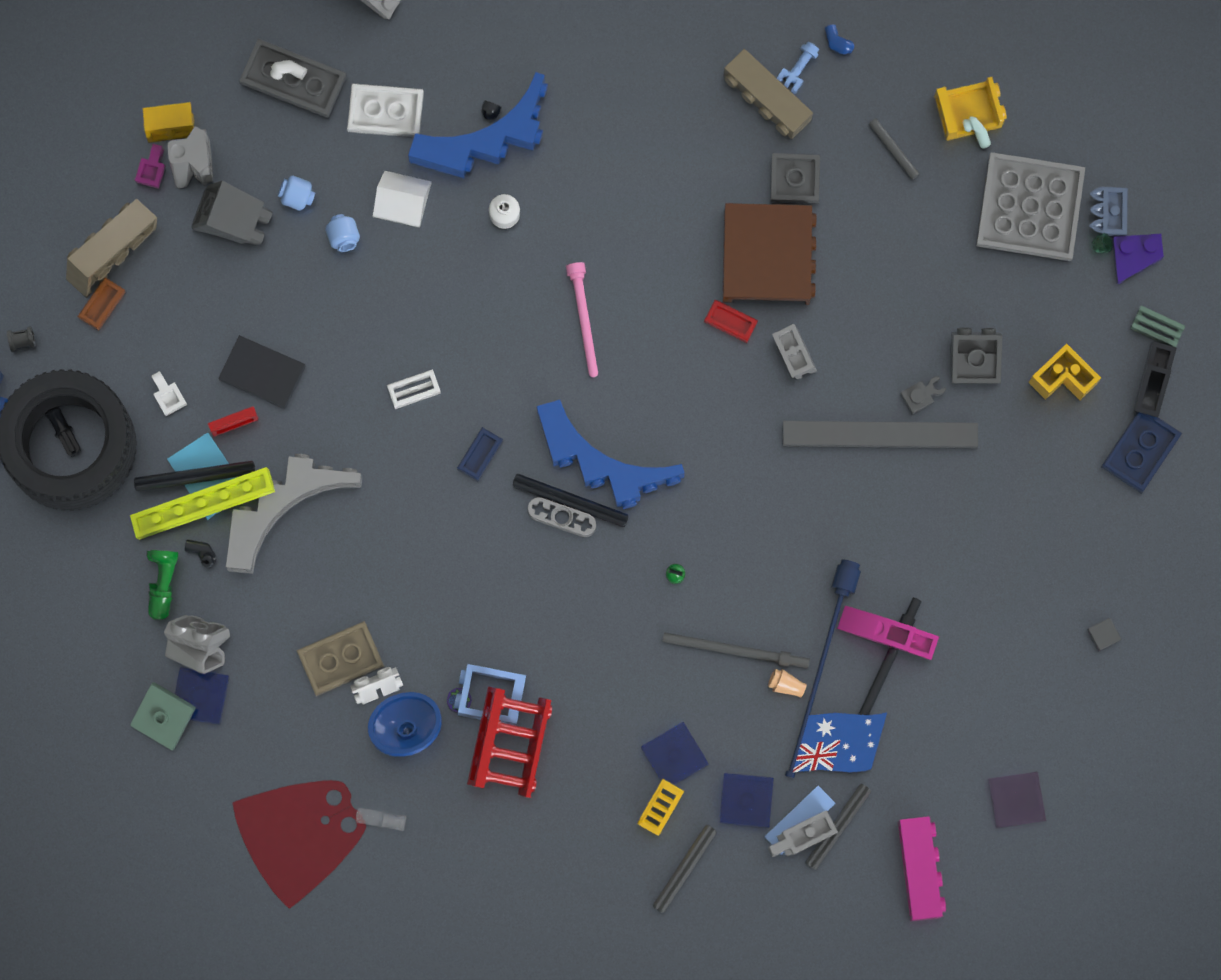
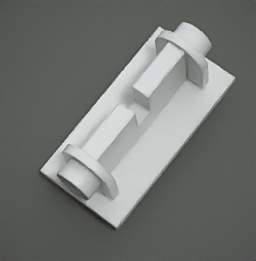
M386 667L377 672L378 675L370 678L364 676L355 680L354 684L350 687L353 694L358 692V694L354 695L357 704L362 703L364 705L378 699L376 689L381 688L383 696L400 690L399 687L403 686L400 677L395 678L399 675L397 668L391 669V667Z

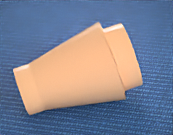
M774 669L768 682V687L772 688L773 692L794 695L800 698L803 696L807 685L783 669Z

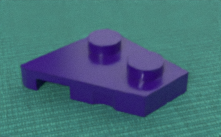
M1161 234L1116 236L1112 238L1117 284L1124 282V280L1134 274H1138L1164 257Z

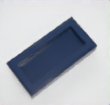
M482 427L458 465L457 470L479 481L502 444L503 439Z

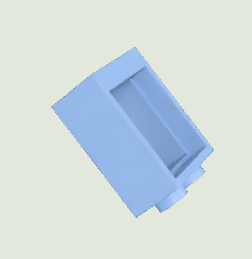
M471 664L467 665V670L461 669L459 684L463 685L462 694H456L454 708L459 709L458 716L481 720L483 711L465 708L472 673L514 681L511 699L521 701L526 675ZM509 709L508 716L500 714L499 719L502 723L516 725L519 711Z

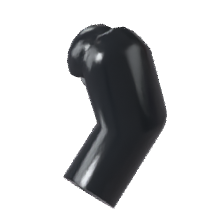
M186 540L185 552L196 553L201 560V564L206 568L215 564L216 555L208 543Z

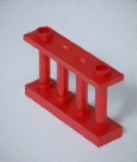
M488 686L467 784L484 788L485 783L490 781L519 787L518 795L530 798L531 793L536 788L535 774L547 719L552 714L551 700L539 697L538 703L532 704L509 699L504 695L505 690ZM508 708L535 714L532 729L502 723L499 719L501 710ZM501 732L529 738L527 753L496 747L494 744L495 735ZM498 757L524 763L522 777L491 772L489 769L490 759Z

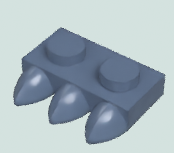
M1099 187L1090 193L1094 199L1102 202L1090 208L1094 215L1102 217V219L1095 220L1090 224L1094 231L1102 233L1101 236L1127 235L1128 188Z

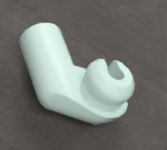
M970 116L969 119H964L962 123L965 131L970 132L974 130L979 146L981 148L989 147L991 141L986 128L973 116Z

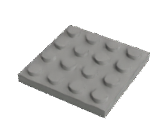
M990 152L976 246L1072 261L1085 167Z

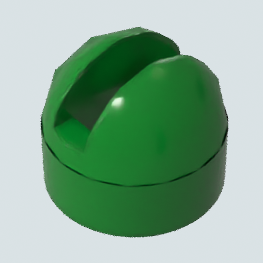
M671 564L666 570L667 580L672 584L681 583L685 578L684 567L680 564ZM670 569L682 572V575L669 573Z

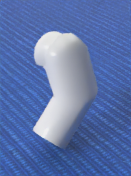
M291 60L275 62L271 66L270 75L274 79H280L283 74L290 73L302 80L306 75L307 69Z

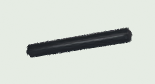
M245 461L134 478V487L136 491H145L239 477L256 471L255 463L253 461Z
M516 474L514 477L513 486L621 527H625L627 524L628 514L521 474Z

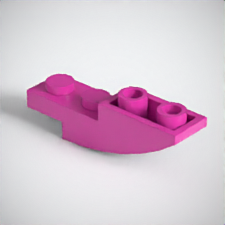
M849 606L844 607L837 627L841 631L928 660H932L939 639L937 635Z

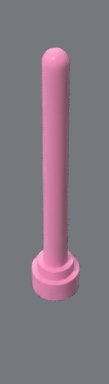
M572 263L566 265V272L574 284L588 373L590 377H596L598 369L582 280L585 278L584 274H586L585 263Z

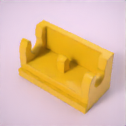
M190 102L143 108L144 129L148 143L187 138L195 127Z

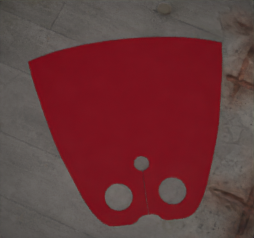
M325 780L295 784L232 802L239 831L253 862L271 890L289 909L336 869L355 847L366 829V821L359 810L353 808L351 793L347 786L340 781ZM337 790L341 793L342 800L338 805L328 804L326 795L329 791ZM323 816H328L330 819L326 825L321 823ZM346 817L354 818L357 823L356 829L351 833H346L341 829V822Z

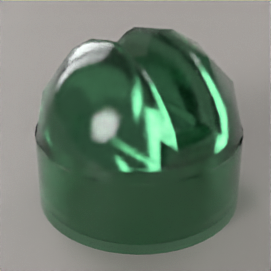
M1108 234L1097 235L1092 240L1094 244L1092 248L1095 252L1107 253L1112 250L1113 244Z

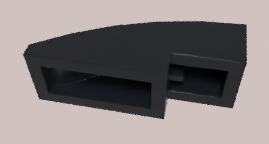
M1154 341L1151 342L1134 411L1159 417L1177 350L1176 347Z

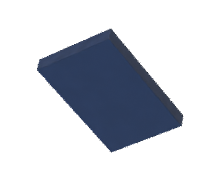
M1137 412L1101 467L1142 494L1182 433L1160 418Z

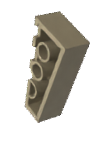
M138 199L134 200L131 204L126 203L114 219L109 218L106 220L99 232L90 234L86 238L84 245L79 249L74 248L68 254L66 280L83 296L88 298L92 293L91 287L97 281L101 283L104 277L107 278V274L114 264L119 266L125 260L129 253L128 249L135 250L156 229L157 217Z

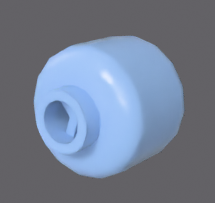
M290 176L288 179H283L278 197H281L280 200L283 205L296 210H303L306 205L311 206L315 192L311 191V182L296 176Z
M343 214L333 216L325 228L331 247L340 252L354 249L360 239L354 219Z

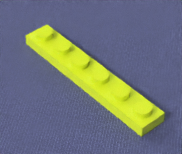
M265 467L130 515L135 536L140 540L274 493L275 489L270 471Z

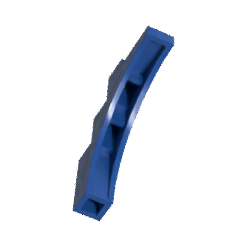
M535 72L528 90L519 103L507 115L489 127L470 134L454 137H432L415 133L408 154L409 162L464 178L466 171L471 172L474 158L471 157L499 165L501 157H506L509 144L533 150L535 143L540 144L543 130H540V121H537L541 110V106L538 105L540 97H545L548 84L545 83V75Z
M560 400L537 406V414L553 466L566 467L572 465L573 460H577L585 487L597 488L603 486L605 481L608 480L616 507L622 506L623 509L634 507L637 505L636 502L640 501L639 491L643 490L644 493L652 492L658 489V485L665 483L667 486L676 485L681 482L680 479L684 478L685 473L682 464L663 468L639 467L622 463L604 455L592 447L576 431L568 419Z

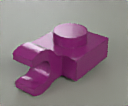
M153 144L149 159L141 158L135 177L136 183L159 189L166 167L165 164L160 163L164 154L163 146Z

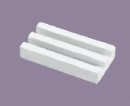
M433 369L387 385L395 409L441 394ZM429 377L431 378V381L414 386L412 388L397 393L394 392L395 389H398L400 387L427 379ZM434 386V389L397 401L400 397Z

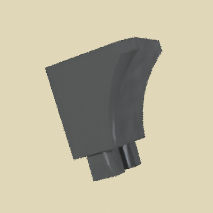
M222 180L206 187L191 227L193 230L223 237L241 244L248 242L259 245L264 238V232L255 229L257 221L262 224H268L272 212L263 206V201Z

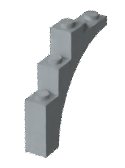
M295 454V457H289L285 485H282L281 481L272 480L275 492L259 498L257 512L254 511V508L241 506L239 510L233 509L226 562L227 570L229 572L253 574L256 557L265 536L285 512L305 498L322 491L337 488H361V473H357V470L352 468L334 471L330 466H318V469H314V460L310 459V456L306 454Z

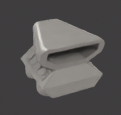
M195 126L187 139L171 140L168 142V157L177 188L187 187L193 175L204 186L209 182H213L211 146L206 129H199Z
M187 615L168 622L164 631L168 639L165 652L167 658L203 674L224 665L225 654L219 646L230 637L229 629L219 623L206 622L203 618Z

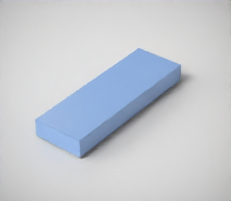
M817 786L764 838L771 845L778 843L777 836L782 834L783 831L825 810L828 811L835 805V802Z

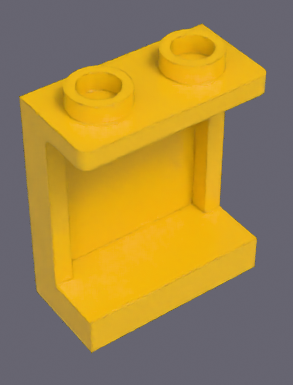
M988 77L982 83L947 90L946 87L936 89L934 98L946 141L975 134L974 130L966 132L962 123L964 119H969L970 116L976 117L987 131L1002 128L1004 119L1007 118L1004 105L1000 106L998 99L1000 97L999 85L994 83L992 77Z

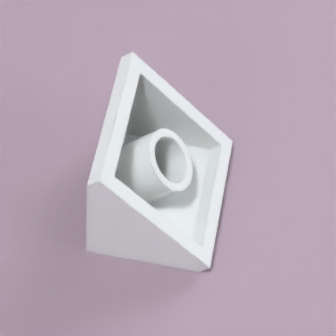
M384 171L377 186L373 217L420 228L431 181Z

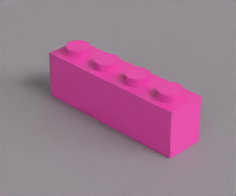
M930 816L899 820L898 829L910 922L943 917L942 912H946L945 898L940 897L939 887H943L941 872H937L936 862H939L938 847L933 846L932 837H936L935 823L930 822Z

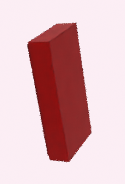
M715 299L704 322L747 343L758 320Z
M254 406L212 421L208 423V426L215 437L255 422L259 418Z

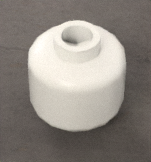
M507 194L496 196L489 204L490 220L499 228L506 229L514 226L520 218L518 201Z

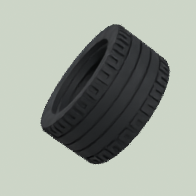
M59 369V371L51 370L49 373L37 374L35 378L28 379L27 382L20 385L19 389L13 391L14 393L9 396L8 402H5L4 408L0 412V460L9 476L26 495L39 504H44L46 507L74 511V509L81 510L84 507L90 508L91 505L99 504L98 502L105 501L109 496L111 497L115 490L120 489V485L124 484L125 478L129 476V471L132 470L137 441L135 440L134 425L126 408L108 385H105L103 381L98 380L95 376L91 377L88 373H81L78 370L75 372L72 369H68V371ZM67 405L82 406L94 411L103 419L105 440L99 456L89 467L73 475L55 476L45 473L33 465L29 452V441L35 425L46 413Z

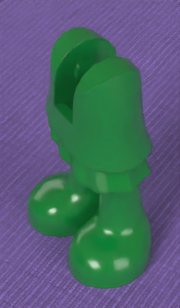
M147 551V559L158 565L157 582L149 583L150 591H148V613L152 619L163 620L169 616L170 604L173 599L171 597L172 589L169 584L178 560V552Z

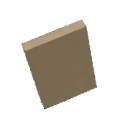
M365 621L296 650L316 696L384 667Z

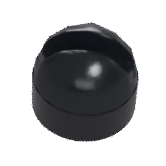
M484 100L481 108L482 116L485 119L494 120L500 114L502 107Z

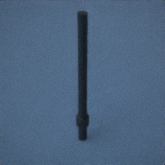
M913 597L906 613L902 614L899 622L913 627L916 621L914 617L922 601ZM889 647L858 715L870 714L899 649Z

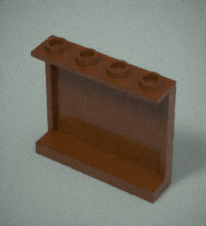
M725 203L723 303H732L733 299L806 301V305L810 304L811 298H815L816 291L815 283H811V274L816 272V260H811L812 251H816V237L812 236V228H816V213H812V205Z

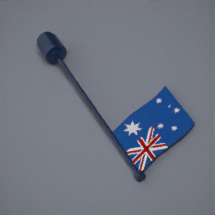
M842 559L841 563L837 565L831 588L835 589V594L839 595L791 765L789 771L785 773V776L795 778L796 772L816 770L848 773L871 770L887 716V712L875 715L845 713L810 715L843 597L855 594L860 577V564L850 560Z

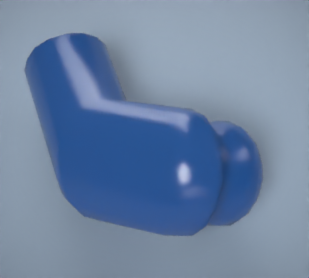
M836 25L825 27L828 45L831 50L840 54L851 53L854 50L852 41L838 36Z

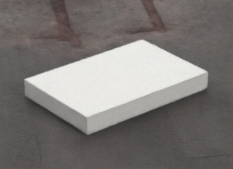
M352 84L348 132L414 137L415 133L420 134L423 89Z

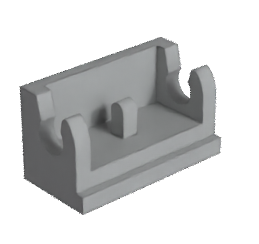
M795 324L772 334L792 378L800 379L806 373L812 374L817 371Z

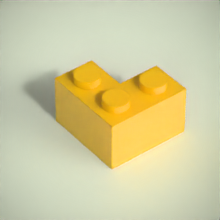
M1066 344L1031 377L1029 384L1045 400L1062 384L1081 400L1098 384L1101 377Z

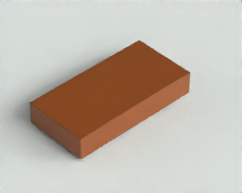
M104 277L77 317L99 331L125 294V289Z

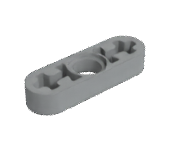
M540 497L532 499L528 505L529 516L540 523L581 537H589L596 530V521L590 514ZM543 504V509L549 512L550 507H553L551 520L546 519L548 517L547 513L540 512L539 515H536L532 507ZM559 511H565L569 515V520L564 524H559L555 520V515ZM573 515H576V521L583 523L585 520H589V525L592 526V528H587L585 531H582L581 526L575 523L574 528H571L570 525L573 522Z

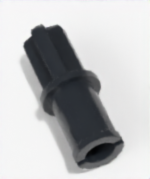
M60 408L50 411L46 416L56 432L55 437L60 439L69 456L77 454L81 448L72 433V426L68 425Z

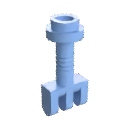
M810 42L801 46L800 49L803 53L792 70L789 72L783 68L777 77L780 82H782L783 78L787 79L784 83L787 89L791 83L795 84L791 89L794 95L803 84V80L798 76L810 58L816 59L818 56L819 48Z

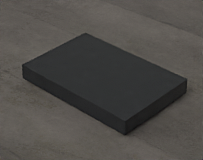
M239 335L222 369L219 380L285 409L306 365Z

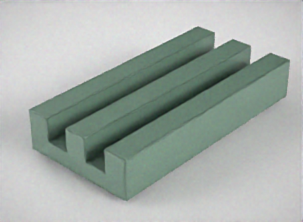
M1141 306L1130 329L1162 344L1176 347L1185 325ZM1142 314L1145 315V316H1147V317H1150V318H1152V319H1154V320H1156V321H1158V322H1160V323H1163V324H1165V325H1167V326H1169V327H1171V328H1173V329H1176L1177 332H1176V331H1173V330H1171V329H1169V328H1167V327H1165V326H1163V325H1160V324H1158V323H1156V322H1154V321H1152V320H1150V319H1147V318L1143 317ZM1142 322L1158 331H1161L1165 334L1174 337V339H1168L1158 333H1155L1145 327L1138 325V323Z

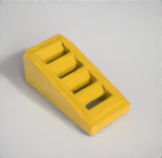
M662 779L637 824L659 836L682 797L684 790ZM664 788L665 790L676 795V797L672 799L667 795L661 793V791ZM659 797L671 805L667 808L656 800ZM654 806L655 808L666 813L665 816L662 817L661 815L652 811V807ZM649 815L661 823L657 826L647 820V816Z

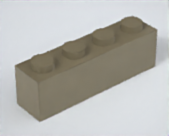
M745 48L724 68V80L730 87H736L740 90L743 99L749 104L753 103L756 105L761 116L766 120H772L776 124L778 132L783 136L788 135L793 139L812 120L813 112Z

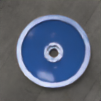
M415 692L399 693L385 699L375 708L368 722V734L373 745L384 754L397 757L413 755L427 748L436 739L442 725L441 713L437 704L426 695Z

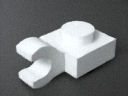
M160 371L152 375L154 382L160 390L153 395L165 416L187 405L175 382L168 386Z

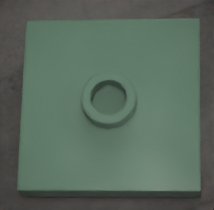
M153 682L130 726L173 750L179 742L196 707Z

